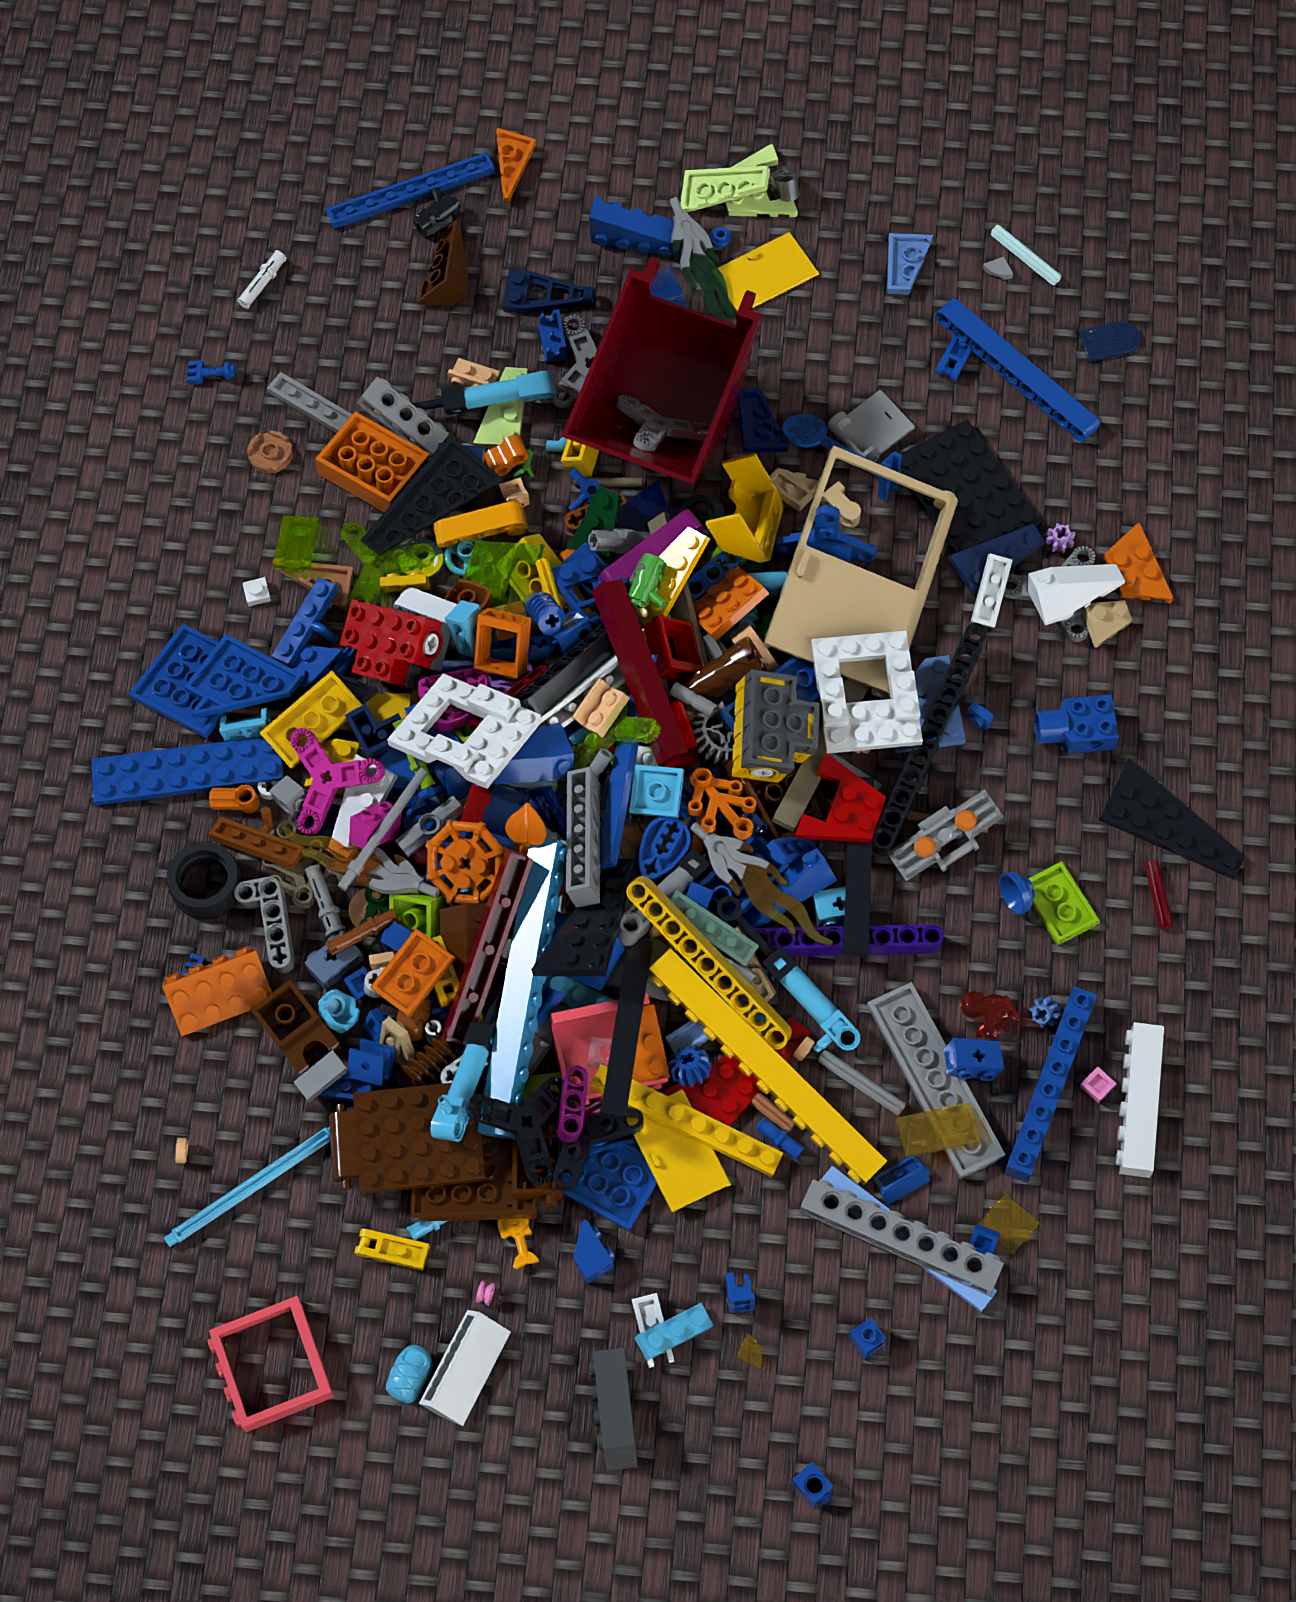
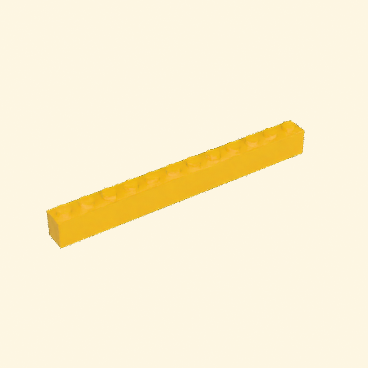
M671 948L649 968V975L651 976L649 980L658 989L663 987L669 993L667 995L668 999L675 1006L680 1004L686 1010L684 1013L692 1023L698 1022L704 1028L702 1032L711 1041L716 1040L722 1045L720 1050L729 1059L734 1057L740 1063L738 1065L739 1069L748 1077L752 1075L758 1081L756 1083L758 1088L766 1095L770 1093L776 1099L774 1103L783 1112L788 1111L794 1116L792 1121L801 1130L806 1128L812 1134L811 1140L820 1148L824 1146L830 1152L828 1155L830 1159L838 1166L842 1164L849 1171L847 1175L856 1184L860 1182L865 1185L886 1164L887 1160Z

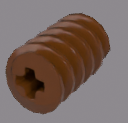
M438 1036L439 1040L435 1038L431 1040L432 1047L425 1045L423 1047L424 1053L417 1052V1060L410 1058L408 1060L410 1067L406 1065L401 1066L402 1072L414 1086L418 1084L427 1085L426 1077L434 1080L432 1072L435 1070L441 1074L440 1065H449L447 1058L457 1059L451 1046L441 1036Z

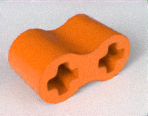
M511 435L505 438L499 446L488 450L484 458L488 467L502 477L507 475L513 467L524 463L529 458V455L519 435Z

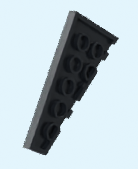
M450 436L362 537L361 542L376 555L381 556L504 480Z

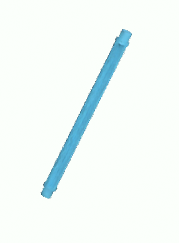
M330 1127L323 1128L320 1132L171 1230L172 1233L164 1237L168 1246L171 1247L177 1242H182L206 1224L331 1141Z

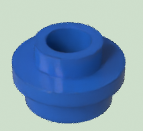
M717 227L710 232L709 238L714 247L722 249L731 242V233L724 227Z

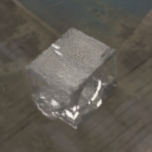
M591 1037L588 1067L599 1068L600 1064L608 1067L609 1059L602 1058L600 1052L603 1049L611 1050L612 1039Z

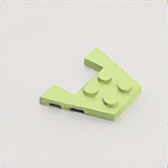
M773 144L766 146L731 168L771 167L778 165V158ZM766 190L724 202L729 216L769 214L770 217H778V214L789 215V217H797L798 215L794 200L788 202L781 199L770 201Z

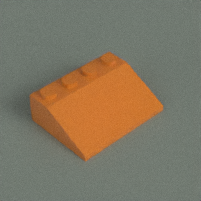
M355 411L315 458L318 475L385 512L425 466L430 453Z

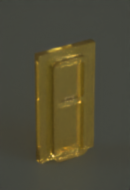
M970 1103L896 1118L906 1158L980 1142L977 1123Z

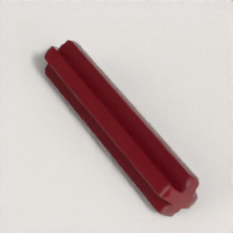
M1150 860L1145 863V870L1158 926L1161 930L1170 929L1173 922L1159 863L1157 860Z

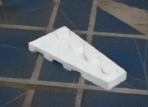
M355 754L354 761L365 760V758ZM374 764L369 766L367 771L368 776L371 778L377 772ZM385 769V775L380 782L345 789L328 849L346 859H353L359 847L349 842L350 816L385 801L398 778L397 775Z

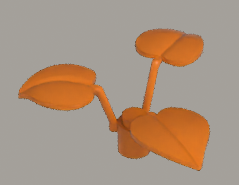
M528 802L509 817L505 826L506 833L511 840L516 843H523L517 852H525L527 855L529 845H541L545 841L547 834L541 817ZM495 857L490 861L492 872H495ZM566 862L563 871L564 882L563 885L560 887L559 894H567ZM486 879L481 885L488 887L491 881Z

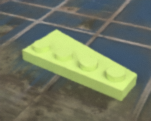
M768 166L685 170L680 204L682 210L688 213L768 189L770 169Z
M505 367L499 382L517 379L516 376L528 374V369ZM521 400L489 405L473 446L492 449L499 446L505 438L511 435L520 436L524 402L522 403Z

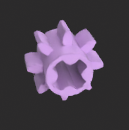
M1056 523L1054 530L1048 529L1046 544H1051L1053 552L1061 551L1065 553L1067 547L1073 548L1075 532H1070L1069 525L1065 526Z

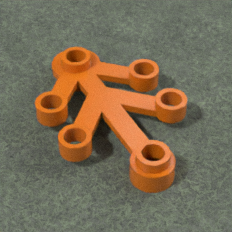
M697 768L690 775V784L695 789L692 800L688 803V813L692 816H699L702 813L703 804L701 800L705 791L710 800L706 816L702 819L701 829L706 833L715 831V817L717 809H719L732 824L734 835L740 840L748 839L753 832V822L748 818H739L729 805L739 806L745 813H753L756 810V800L753 797H739L743 789L740 781L714 778L710 770ZM715 788L726 789L728 794L720 793Z

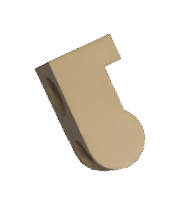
M838 481L823 493L821 505L826 506L829 504V507L833 505V507L839 508V522L844 527L854 528L859 524L861 508L856 502L850 501L844 495L845 487Z

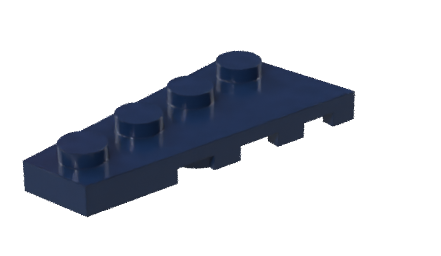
M1031 524L947 557L971 594L975 595L980 588L988 554L1012 559L1011 568H1013L1046 544L1036 526Z

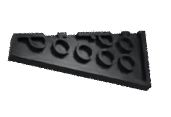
M1128 758L1099 821L1234 880L1245 856L1134 761Z
M618 859L616 866L602 870L600 873V903L578 907L573 910L531 968L533 976L606 977L628 898L626 893L627 887L632 882L636 869L635 859Z

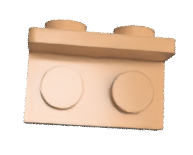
M458 358L453 370L449 369L447 375L450 385L453 387L463 385L466 388L498 382L500 371Z
M598 679L574 713L573 719L585 729L603 738L630 698L625 693L609 686L602 679Z

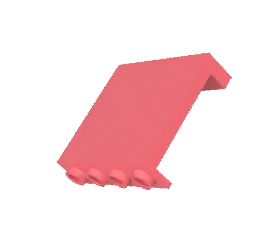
M648 993L645 994L643 1006H647L650 1003ZM619 999L551 1013L548 1016L562 1080H564L568 1068L573 1065L582 1066L588 1073L585 1106L590 1105L589 1100L599 1098L601 1103L603 1099L602 1094L589 1089L600 1064L608 1067ZM576 1076L569 1077L572 1083H581L580 1078ZM668 1078L641 1084L654 1090L662 1089V1084L668 1082ZM567 1101L569 1104H575V1108L579 1107L576 1101Z

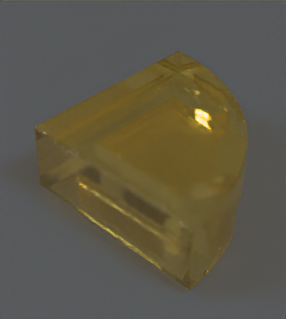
M747 1334L736 1359L760 1370L762 1365L760 1346L751 1335Z

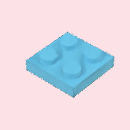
M635 764L629 813L679 818L684 770L681 768Z

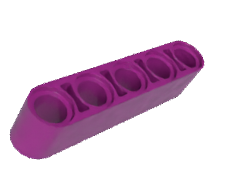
M684 510L603 570L599 579L607 582L625 577L629 580L636 565L645 553L659 557L687 527L701 534L704 532L705 527L691 510Z

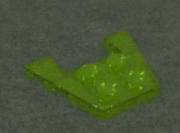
M476 541L462 580L473 581L487 587L493 596L492 608L505 605V603H502L517 558L536 565L535 562L541 559L545 545Z

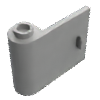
M881 390L877 391L849 414L845 412L837 413L827 425L828 429L845 447L873 462H876L882 453L915 429L910 420Z

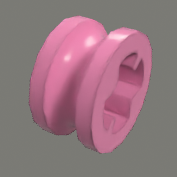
M481 1281L476 1296V1303L484 1302L486 1306L490 1305L495 1283L488 1285L486 1281Z

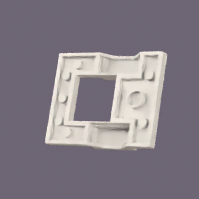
M906 631L811 640L816 683L822 707L826 753L922 745L920 709ZM885 658L891 699L846 703L839 662Z
M442 674L387 741L389 746L427 763L439 760L451 765L466 780L488 789L540 725L542 717L536 712L521 707L520 700L483 684H479L476 688L446 674ZM450 704L484 718L464 744L441 734H437L436 737L426 734Z

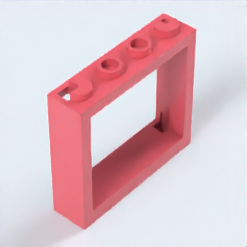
M298 1296L209 1330L211 1338L207 1341L212 1354L217 1353L219 1362L215 1365L220 1378L225 1377L227 1387L224 1388L226 1398L229 1403L233 1401L236 1411L232 1412L234 1422L237 1427L241 1426L245 1432L334 1398ZM292 1311L319 1389L248 1417L221 1338Z

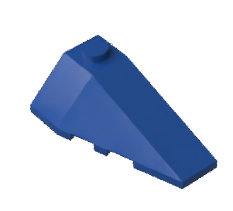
M562 724L537 727L491 785L553 781L567 778V772L574 770V753Z
M818 848L796 860L744 914L745 919L753 928L762 927L837 881Z

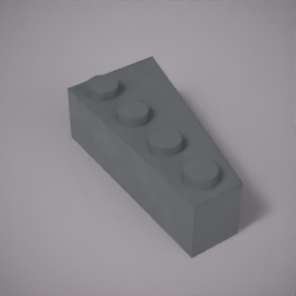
M624 1348L593 1351L594 1361L589 1362L591 1378L596 1377V1385L591 1387L593 1402L598 1401L599 1409L594 1410L595 1425L601 1426V1434L596 1435L598 1451L603 1450L606 1471L638 1467Z

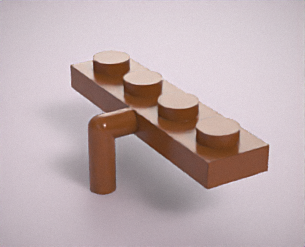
M269 807L261 809L264 825L260 830L220 817L208 833L209 839L293 870L305 854L304 846L269 834L274 827Z

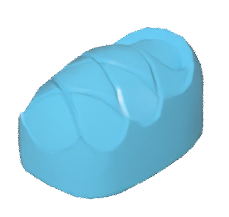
M415 1344L407 1346L399 1354L386 1383V1391L391 1397L403 1403H411L419 1396L427 1384L433 1369L432 1358L428 1350Z

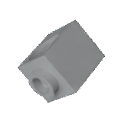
M286 775L269 792L277 805L291 817L295 818L301 813L307 794L301 786Z

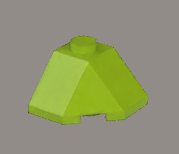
M422 892L418 894H389V910L393 909L401 926L412 932L418 929L431 939L440 933L439 910L447 908V899L441 892L437 898Z

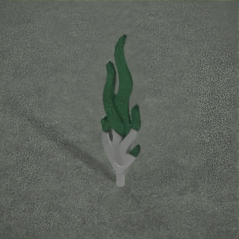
M674 197L670 199V204L675 214L671 243L673 251L677 253L681 242L680 265L683 276L692 291H695L697 288L693 275L696 277L702 290L705 309L709 315L728 322L717 305L714 289L717 290L723 311L729 317H733L734 311L729 304L725 279L719 269L713 264V262L716 263L718 261V256L706 231L687 212H683L678 198Z

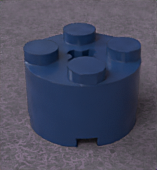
M496 784L489 796L492 799L490 804L486 805L482 822L486 824V828L491 833L509 838L505 830L506 822L525 803H529L530 795Z

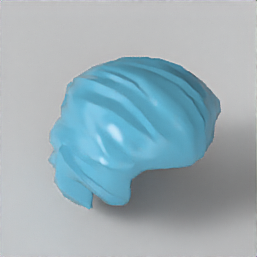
M332 989L326 992L318 1002L319 1017L327 1027L339 1033L346 1032L358 1021L360 1010L356 1006V999L342 991Z

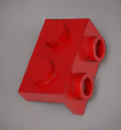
M674 698L669 702L687 749L695 748L697 741L684 704L679 699Z

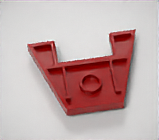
M825 752L816 776L839 784L826 822L802 814L794 838L871 842L886 796Z

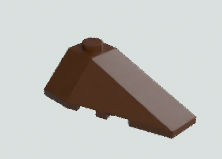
M457 220L441 232L434 250L437 256L428 265L427 271L430 274L427 281H422L418 297L420 305L453 306L458 301H463L468 294L469 277L460 222Z
M468 903L439 910L440 935L447 951L456 958L452 965L459 983L487 903ZM492 985L489 988L483 1007L490 1006L493 998Z

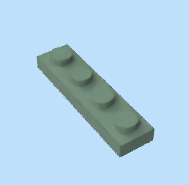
M676 890L670 899L673 904L713 946L746 967L759 945Z

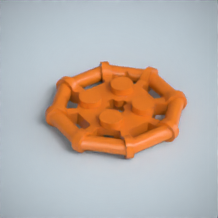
M454 819L447 820L446 825L431 840L426 842L427 880L430 879L436 888L440 889L442 895L447 899L446 902L450 905L454 903H486L506 847H502L482 821L474 823L455 821ZM461 831L473 832V838L466 839V837H462ZM451 834L454 841L448 847L441 844ZM481 838L488 844L492 851H489L484 846V844L480 841ZM437 852L443 854V857L440 861V865L442 868L438 870ZM493 857H495V872H492V867L490 868V861H492ZM469 858L471 860L469 863L470 869L464 867L463 859ZM445 874L453 883L452 889L440 877L441 875ZM486 879L490 880L491 884L483 891L480 885ZM470 888L473 891V895L460 894L461 889Z

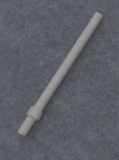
M420 768L358 857L347 866L346 869L348 871L337 885L340 889L346 891L353 879L361 874L367 859L427 776L428 772L425 769Z

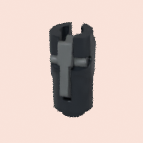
M438 187L431 189L434 199L431 206L427 209L424 208L417 216L412 218L414 220L413 225L424 238L453 223L452 218L460 214L459 208H461L458 199L450 195L442 198Z

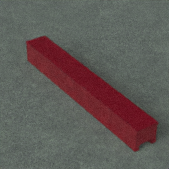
M623 579L602 581L592 590V594L657 765L661 766L665 763L678 761L680 755L686 754L689 751Z
M505 849L441 1035L446 1041L464 1045L463 1041L472 1021L478 1022L534 861L528 855Z

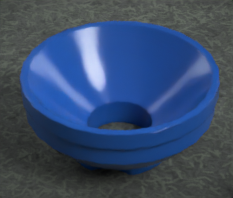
M1012 871L1002 874L999 879V887L1006 905L1016 915L1025 914L1030 910L1033 898L1035 897L1032 882L1028 877H1023Z

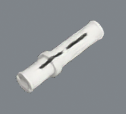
M276 250L267 263L261 265L260 272L237 299V302L242 307L249 309L270 279L276 277L277 270L287 260L286 256Z

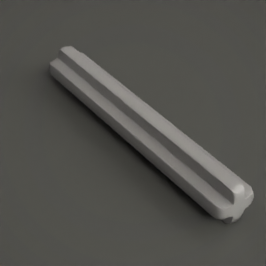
M824 1050L819 1056L818 1062L896 1115H900L904 1110L905 1102L829 1051Z

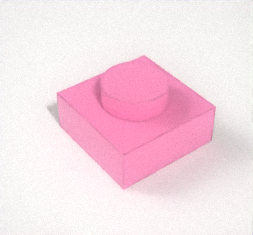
M1097 1067L1080 1084V1087L1099 1103L1117 1083Z

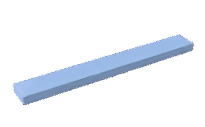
M831 1166L822 1179L833 1184L834 1189L841 1192L843 1190L851 1191L857 1195V1199L864 1202L871 1200L881 1206L880 1209L890 1212L888 1207L835 1167ZM856 1209L849 1211L857 1219L862 1216L861 1212ZM874 1220L871 1223L872 1227L876 1230L885 1228V1223L881 1220ZM899 1230L895 1233L896 1238L901 1241L909 1238V1234L904 1230ZM929 1241L919 1243V1247L923 1251L933 1249V1245ZM947 1252L943 1254L944 1259L948 1262L956 1260ZM922 1267L980 1312L984 1310L997 1292L996 1289H993L989 1297Z

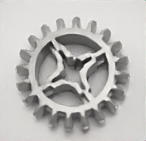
M723 701L718 704L717 711L712 718L700 712L697 713L694 718L695 721L691 724L697 746H699L697 754L705 753V760L712 758L713 765L717 764L720 760L722 766L726 765L733 758V748H729L728 745L735 740L733 738L734 732L719 715L726 708ZM717 720L715 726L706 728L707 722Z

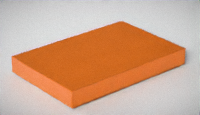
M415 929L370 988L411 1018L456 958L418 929Z

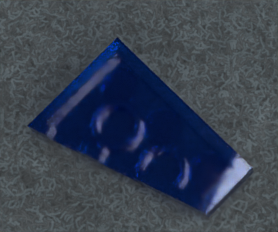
M741 389L738 397L743 452H788L789 446L780 434L781 430L771 415L772 411L762 390Z
M659 479L620 506L618 523L615 528L647 532L650 531L647 522L663 512L669 513Z

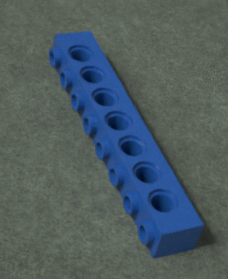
M1073 986L1004 1174L1025 1183L1029 1182L1097 997L1096 994Z

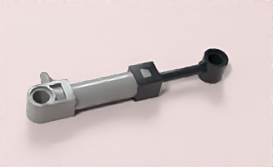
M742 809L734 810L738 816L745 813ZM726 823L724 833L720 836L738 839L733 833V826ZM694 849L688 852L677 863L675 870L657 887L671 899L676 890L683 894L690 887L691 882L698 884L706 876L710 867L707 849L701 854H698ZM652 904L656 912L661 913L663 911L660 904ZM632 905L630 908L625 906L617 937L624 946L634 945L651 929L653 924L635 905ZM626 927H627V928H630V929H632L633 931H628V930H626L625 928H626Z

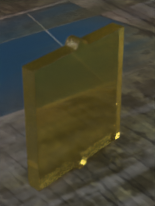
M1007 1194L994 1207L991 1206L989 1208L990 1212L979 1223V1225L1001 1233L998 1243L1012 1255L1024 1241H1029V1236L1040 1224Z

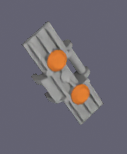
M984 789L957 808L949 810L945 806L917 824L920 831L887 854L905 881L916 876L935 862L941 871L944 872L947 870V866L973 849L975 851L979 849L974 837L1003 819L1004 816ZM963 836L967 839L968 842L941 859L938 852L942 850L945 844Z

